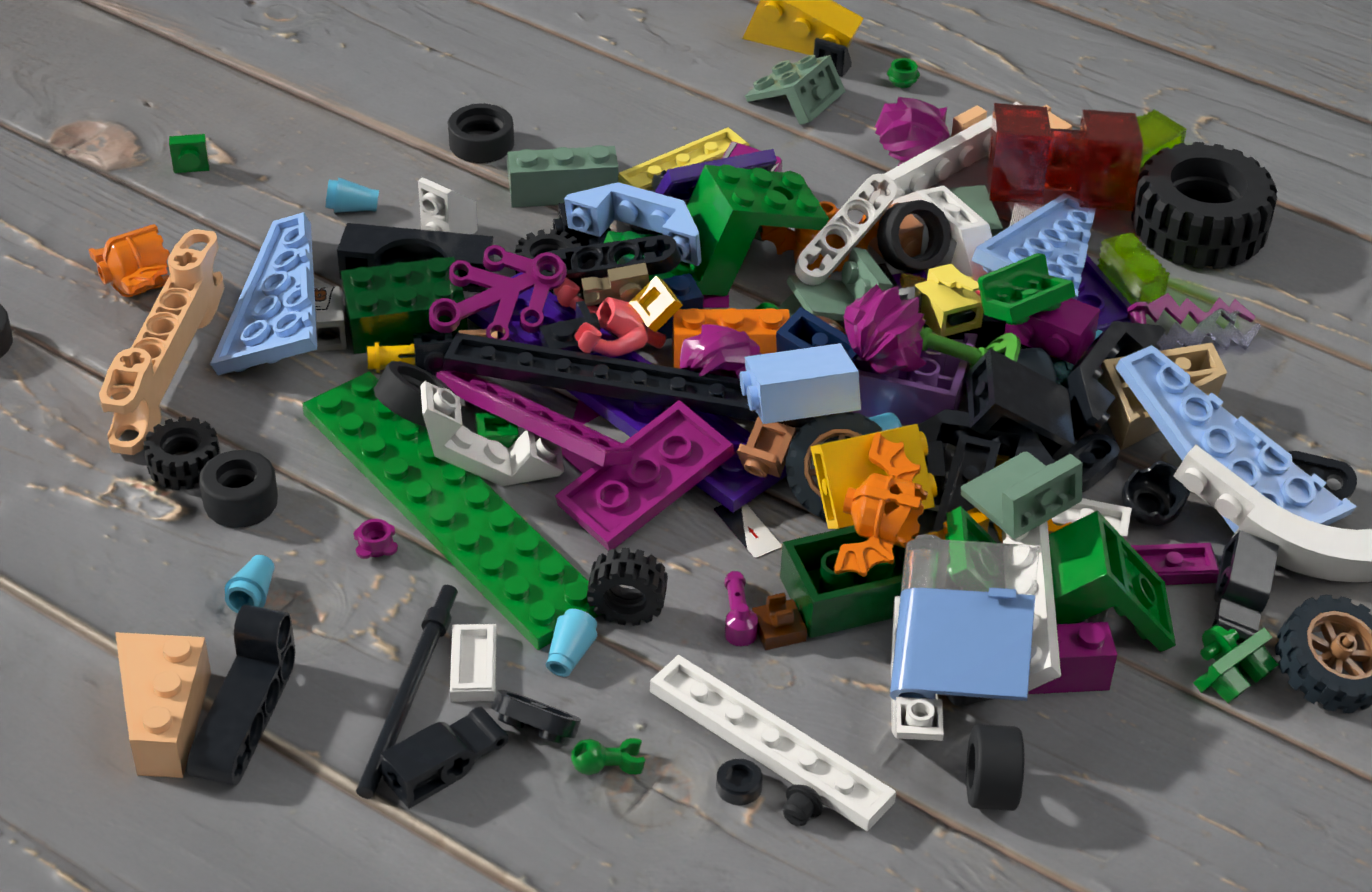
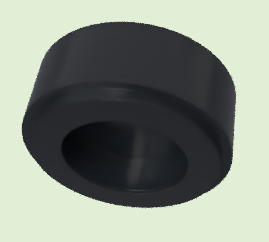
M746 759L726 761L717 771L716 790L718 795L724 801L733 805H747L754 802L762 792V771L755 763Z

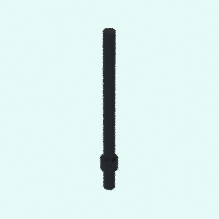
M452 585L442 586L434 607H430L427 610L422 621L423 633L357 786L356 793L362 798L371 799L374 797L383 775L380 753L396 744L437 642L448 630L452 620L450 611L458 594V590Z

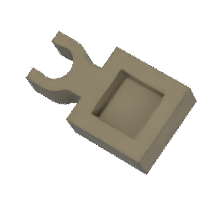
M646 263L608 269V277L606 278L589 277L581 279L585 304L587 306L597 305L607 297L630 302L649 283Z

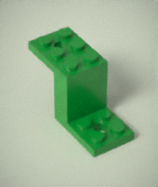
M726 164L721 166L705 165L687 205L699 231L702 262L699 266L680 261V264L671 272L649 275V282L655 276H658L660 279H666L691 273L703 295L727 296L760 225L822 230L828 223L829 217L801 174L793 171H786L785 173L767 171L762 168H735ZM608 231L604 243L657 235L638 234L633 231ZM624 255L618 260L617 264L629 263L635 255Z
M961 506L946 513L948 533H946L945 539L950 550L951 564L948 566V572L953 583L959 589L964 588L966 591L989 592V588L1006 589L1003 548ZM1098 510L1049 534L1056 624L1079 623L1113 607L1119 616H1126L1133 623L1136 632L1143 640L1148 639L1160 652L1176 646L1165 582Z

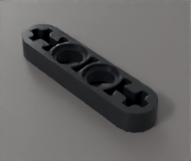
M668 235L549 251L562 259L567 269L566 278L572 280L577 285H582L581 279L608 277V269L646 263L648 275L664 274L674 270L680 264L682 258L676 241ZM624 255H635L629 263L617 264L618 260ZM592 259L598 260L594 267L587 270L581 269L585 262ZM544 270L541 272V274L545 276L554 275L549 270Z

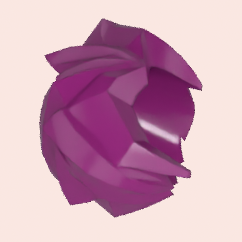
M898 97L897 103L884 104L874 127L877 128L875 134L880 136L879 142L885 150L889 151L888 155L899 161V166L950 137L945 124L947 107L939 109L918 99Z
M876 284L861 298H857L853 303L846 306L843 318L850 345L862 361L869 362L878 373L890 374L897 370L911 372L926 364L920 357L923 346L920 332L926 320L923 319L924 314L918 313L919 297L901 300L898 286L882 291Z
M702 324L701 334L684 339L680 354V369L700 372V377L709 373L740 378V372L746 371L745 357L761 355L762 353H760V346L750 339L745 331L739 332L729 327Z

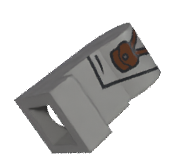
M340 287L314 288L317 350L312 352L347 349ZM325 331H334L339 334L338 337L332 340H323L318 337Z

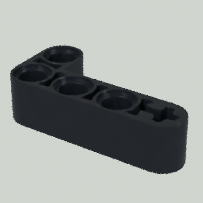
M246 604L240 608L234 625V643L237 656L193 742L188 758L189 776L235 786L239 784L289 680L295 662V642L290 614L288 612Z

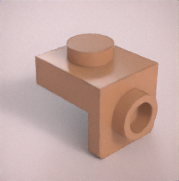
M758 416L747 444H740L737 450L744 469L759 477H766L767 474L780 478L786 464L789 446L797 434L796 428L778 422L763 424Z

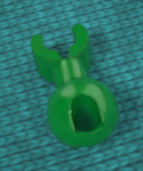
M637 738L626 739L620 747L605 748L596 740L586 739L575 745L571 752V761L574 768L588 776L598 774L604 766H619L622 771L628 774H641L646 760L644 757L630 756H637L639 754L642 741Z

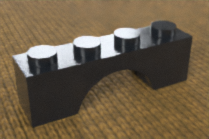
M347 223L337 249L339 276L342 280L341 271L391 265L398 262L407 263L430 260L437 257H455V261L464 260L470 263L472 267L493 272L488 270L483 264L485 249L494 245L493 236ZM494 255L489 256L488 258L494 262ZM458 270L459 277L467 275L466 271ZM473 283L462 287L463 291L481 293L488 290L486 287Z

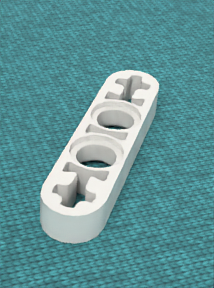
M874 174L867 178L805 247L795 265V273L801 282L813 286L824 282L851 252L852 248L859 243L886 210L889 209L897 194V186L891 177L885 174ZM879 188L884 190V195H879L872 205L869 200L873 191H877ZM851 210L863 212L867 222L863 224L852 222L848 217V212ZM830 234L841 236L845 246L840 249L832 248L827 244L826 236ZM821 253L824 258L819 269L809 270L807 265L814 263Z

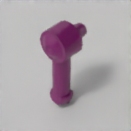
M739 571L728 573L724 581V585L728 590L730 612L726 615L725 637L729 643L735 646H748L757 639L758 618L747 606L744 589L746 580Z

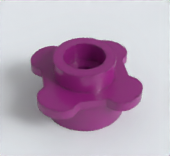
M369 519L363 522L353 533L354 539L359 544L356 548V555L362 559L381 557L383 555L391 556L398 550V545L393 541L392 537L395 535V527L385 520Z

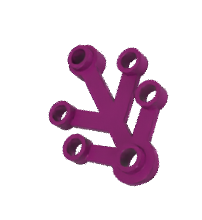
M491 245L485 249L483 264L488 270L497 272L507 267L523 274L510 278L472 267L467 261L457 260L451 264L449 270V279L452 284L464 287L469 283H473L490 289L459 303L448 298H441L433 302L429 309L431 327L440 333H449L459 326L461 319L499 303L494 321L486 329V337L493 338L491 333L499 331L504 334V337L500 340L509 341L508 326L519 294L534 287L529 307L524 308L521 312L520 326L528 333H535L539 331V326L543 325L544 315L542 311L549 290L560 287L566 279V265L554 253L545 252L539 254L534 259L507 252L501 246ZM498 255L501 257V260L493 262L488 257ZM464 270L467 272V275L458 277L454 272ZM544 270H549L554 275L545 276L542 275L541 272ZM448 316L451 318V321L444 323L438 321V318ZM534 316L538 321L536 323H529L525 318Z

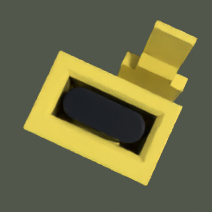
M951 263L929 269L927 281L915 284L922 292L921 314H924L923 319L926 320L925 323L937 335L945 337L981 327L983 306L981 297L975 292L979 290V285L974 280V277L964 275Z

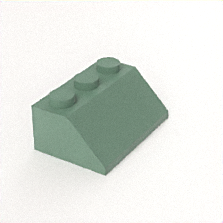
M615 146L559 147L546 150L523 149L520 151H508L507 154L512 208L558 205V203H565L564 198L568 194L618 182V162Z

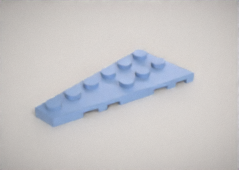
M1064 193L977 246L971 261L983 266V270L990 273L1036 253L1044 254L1049 275L1073 281L1076 294L1073 299L1077 300L1078 288L1082 278L1081 273L1085 264L1087 244L1090 239V230L1096 208Z
M304 212L272 222L211 360L210 365L217 375L233 371L241 372L252 366L264 363L272 364L283 358L317 350L311 223Z
M1151 345L1119 359L1115 368L1182 461L1187 453L1195 445H1198L1278 506L1297 516L1328 526L1351 515L1357 507L1347 498L1341 501L1324 488L1326 482L1315 473L1312 476L1305 473L1292 462V455L1244 417L1240 416L1238 419L1221 406L1223 401L1211 392L1207 395L1190 382V375L1154 346ZM1223 517L1235 534L1239 526L1230 519Z

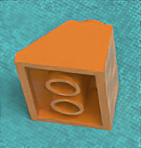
M679 309L673 315V368L680 369V354L684 339L701 334L702 324L729 327L739 332L745 331L749 338L760 346V353L777 352L776 332L790 318L789 309Z

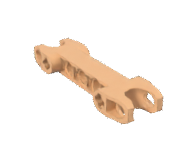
M193 229L184 234L181 240L174 246L168 258L170 275L131 348L125 349L115 356L107 371L99 397L103 412H114L113 421L107 434L109 446L113 453L135 455L144 449L146 435L148 432L154 433L153 427L161 423L160 403L197 329L207 326L218 309L224 291V282L220 271L213 272L214 259L219 249L217 235L214 231ZM194 243H208L202 251L189 249ZM125 430L139 432L138 437L134 440H118Z

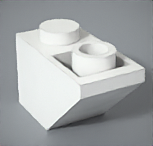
M423 177L418 180L421 230L474 234L478 231L476 201Z

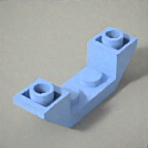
M620 182L571 193L564 198L568 228L601 237L614 220L673 237L680 250L681 261L699 266L702 262L699 231L683 200Z

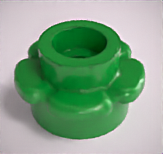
M899 58L891 63V68L887 70V76L896 87L908 88L917 82V79L920 78V72L917 70L918 65L915 61Z

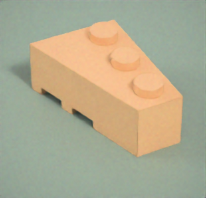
M115 632L129 741L137 775L183 778L211 676L205 637Z

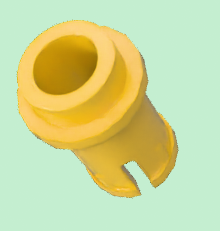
M375 342V346H367L368 370L376 369V373H380V370H384L391 361H401L415 366V357H398L414 355V344L379 346V342Z

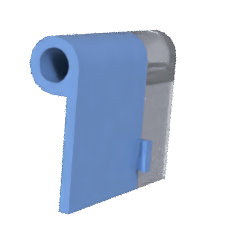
M930 534L918 535L915 540H911L906 544L890 697L896 701V697L935 699L936 694L1028 700L1039 561L1038 545L942 540Z

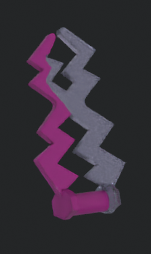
M1167 293L1149 304L1147 302H1136L1127 308V316L1131 323L1147 324L1146 314L1156 323L1164 310L1176 320L1168 334L1165 335L1164 333L1156 343L1161 347L1159 351L1173 349L1177 342L1183 347L1200 345L1205 336H1210L1224 350L1228 348L1231 339L1246 350L1261 328V325L1256 323L1244 335L1234 326L1237 315L1249 322H1253L1255 319V315L1236 299L1228 307L1219 297L1209 312H1204L1188 298L1179 306L1170 294ZM1188 314L1198 324L1192 334H1189L1180 326ZM1219 315L1229 322L1224 329L1216 323Z

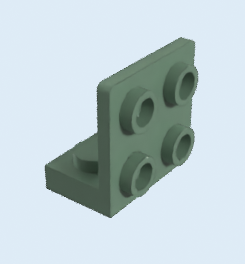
M809 55L796 63L785 60L772 67L773 72L770 75L764 76L753 83L754 88L745 95L747 102L786 95L800 125L810 123L845 92V88L830 55L816 58L815 55Z
M852 248L849 260L844 263L842 268V281L826 279L821 284L813 286L801 282L794 275H789L787 279L788 286L805 310L815 316H823L837 321H844L843 316L846 306L853 303L857 298H861L876 284L882 291L892 288L893 285L868 251L860 248Z
M1022 452L961 486V495L1015 540L1082 501V462L1072 454H1069L1055 463L1045 466L1029 452Z

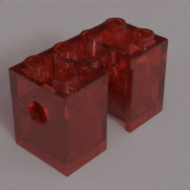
M994 103L986 168L989 201L1043 204L1044 189L1077 192L1079 207L1134 211L1144 144L1136 113L1082 109L1080 130L1050 128L1047 107Z

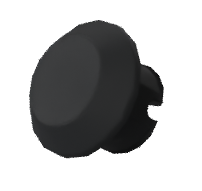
M796 784L787 788V802L783 805V814L789 823L803 826L806 825L810 817H817L822 814L824 809L819 794L814 789L806 785Z

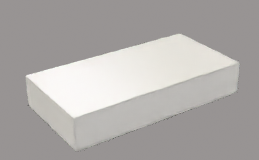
M496 624L452 625L451 702L494 701L496 696Z

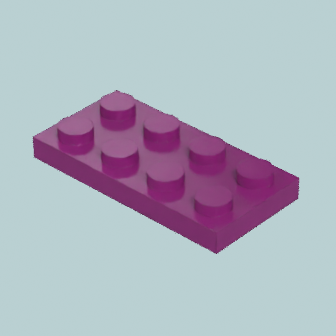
M679 400L623 443L634 450L631 464L604 467L595 464L557 493L555 498L558 506L607 550L615 549L735 454L734 447L729 440Z

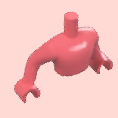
M568 278L565 279L560 287L554 289L558 302L564 307L570 306L576 311V302L584 301L577 296L580 287ZM607 297L599 307L595 305L587 307L590 313H596L600 327L610 331L618 339L614 341L601 339L602 333L587 322L583 323L574 335L579 348L583 352L590 354L592 351H595L607 357H618L643 348L646 343L660 349L666 341V335L658 331L654 332L645 325L639 313L629 302Z

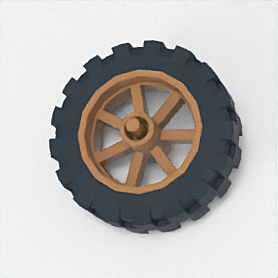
M852 412L817 416L803 425L791 441L786 457L787 480L799 503L812 514L826 519L820 489L812 476L816 475L815 469H810L812 459L810 446L819 445L832 437L839 436V440L845 439V436L851 438L883 431L882 428L874 421L866 418V416Z
M1321 595L1317 600L1313 597L1305 600L1301 606H1298L1280 628L1277 634V638L1280 640L1275 645V653L1281 659L1278 662L1282 674L1287 673L1290 678L1288 683L1295 691L1300 689L1306 694L1303 698L1313 704L1316 701L1323 704V709L1333 712L1336 709H1342L1343 713H1354L1359 707L1361 710H1365L1372 705V615L1369 614L1371 610L1361 603L1359 606L1352 604V599L1340 596L1338 599H1333L1332 595ZM1321 631L1324 636V639L1312 633ZM1315 649L1322 652V654L1317 655ZM1354 661L1362 662L1363 670ZM1342 667L1349 675L1342 674Z

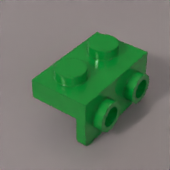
M1036 253L978 278L984 315L1006 321L1009 325L1025 323L1030 319V315L1040 311L1055 310L1061 306V302L1076 296L1073 281L1049 275L1046 256L1041 253Z

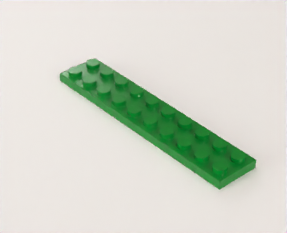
M370 371L302 403L304 416L537 650L552 643L557 618L564 615L566 610L579 609L587 612L594 619L598 617L594 612L595 606H589L587 590L589 581L478 475L435 457L427 428L402 418L384 406L375 396L374 388L379 380Z

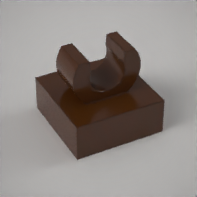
M785 593L767 596V605L752 608V611L758 618L757 633L765 650L806 642L807 628L794 600H786Z

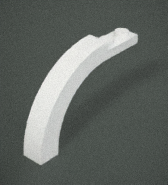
M1195 445L1187 453L1173 477L1179 480L1189 491L1196 493L1213 506L1223 517L1230 519L1239 526L1232 538L1241 530L1279 545L1277 565L1304 575L1331 581L1372 582V529L1356 530L1331 527L1297 516L1266 498L1198 445Z

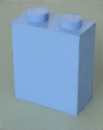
M841 343L745 357L746 371L740 372L739 375L742 395L747 396L750 411L756 410L763 424L861 410L859 371Z

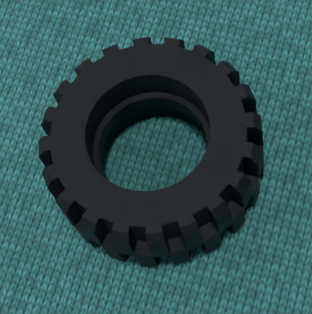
M1194 142L1192 145H1186L1185 143L1175 144L1172 149L1166 147L1158 151L1156 155H1152L1140 169L1131 211V220L1133 221L1134 230L1148 248L1153 247L1155 253L1162 258L1167 256L1173 260V263L1182 266L1184 263L1191 264L1193 268L1203 269L1204 266L1222 269L1227 264L1233 267L1241 264L1245 259L1249 260L1267 242L1278 198L1276 195L1277 188L1265 167L1260 168V164L1256 159L1245 157L1243 152L1237 149H1225L1224 145L1215 143L1213 146L1204 145V142Z

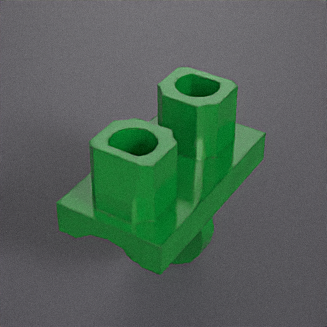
M1221 626L1210 627L1202 635L1204 648L1201 649L1200 654L1203 659L1209 661L1213 658L1216 662L1208 668L1205 674L1196 679L1193 684L1201 693L1212 686L1229 704L1251 686L1238 671L1237 667L1241 665L1253 681L1257 683L1279 665L1264 646L1273 638L1272 635L1263 627L1237 646L1236 641L1239 640V634L1235 629L1227 631Z

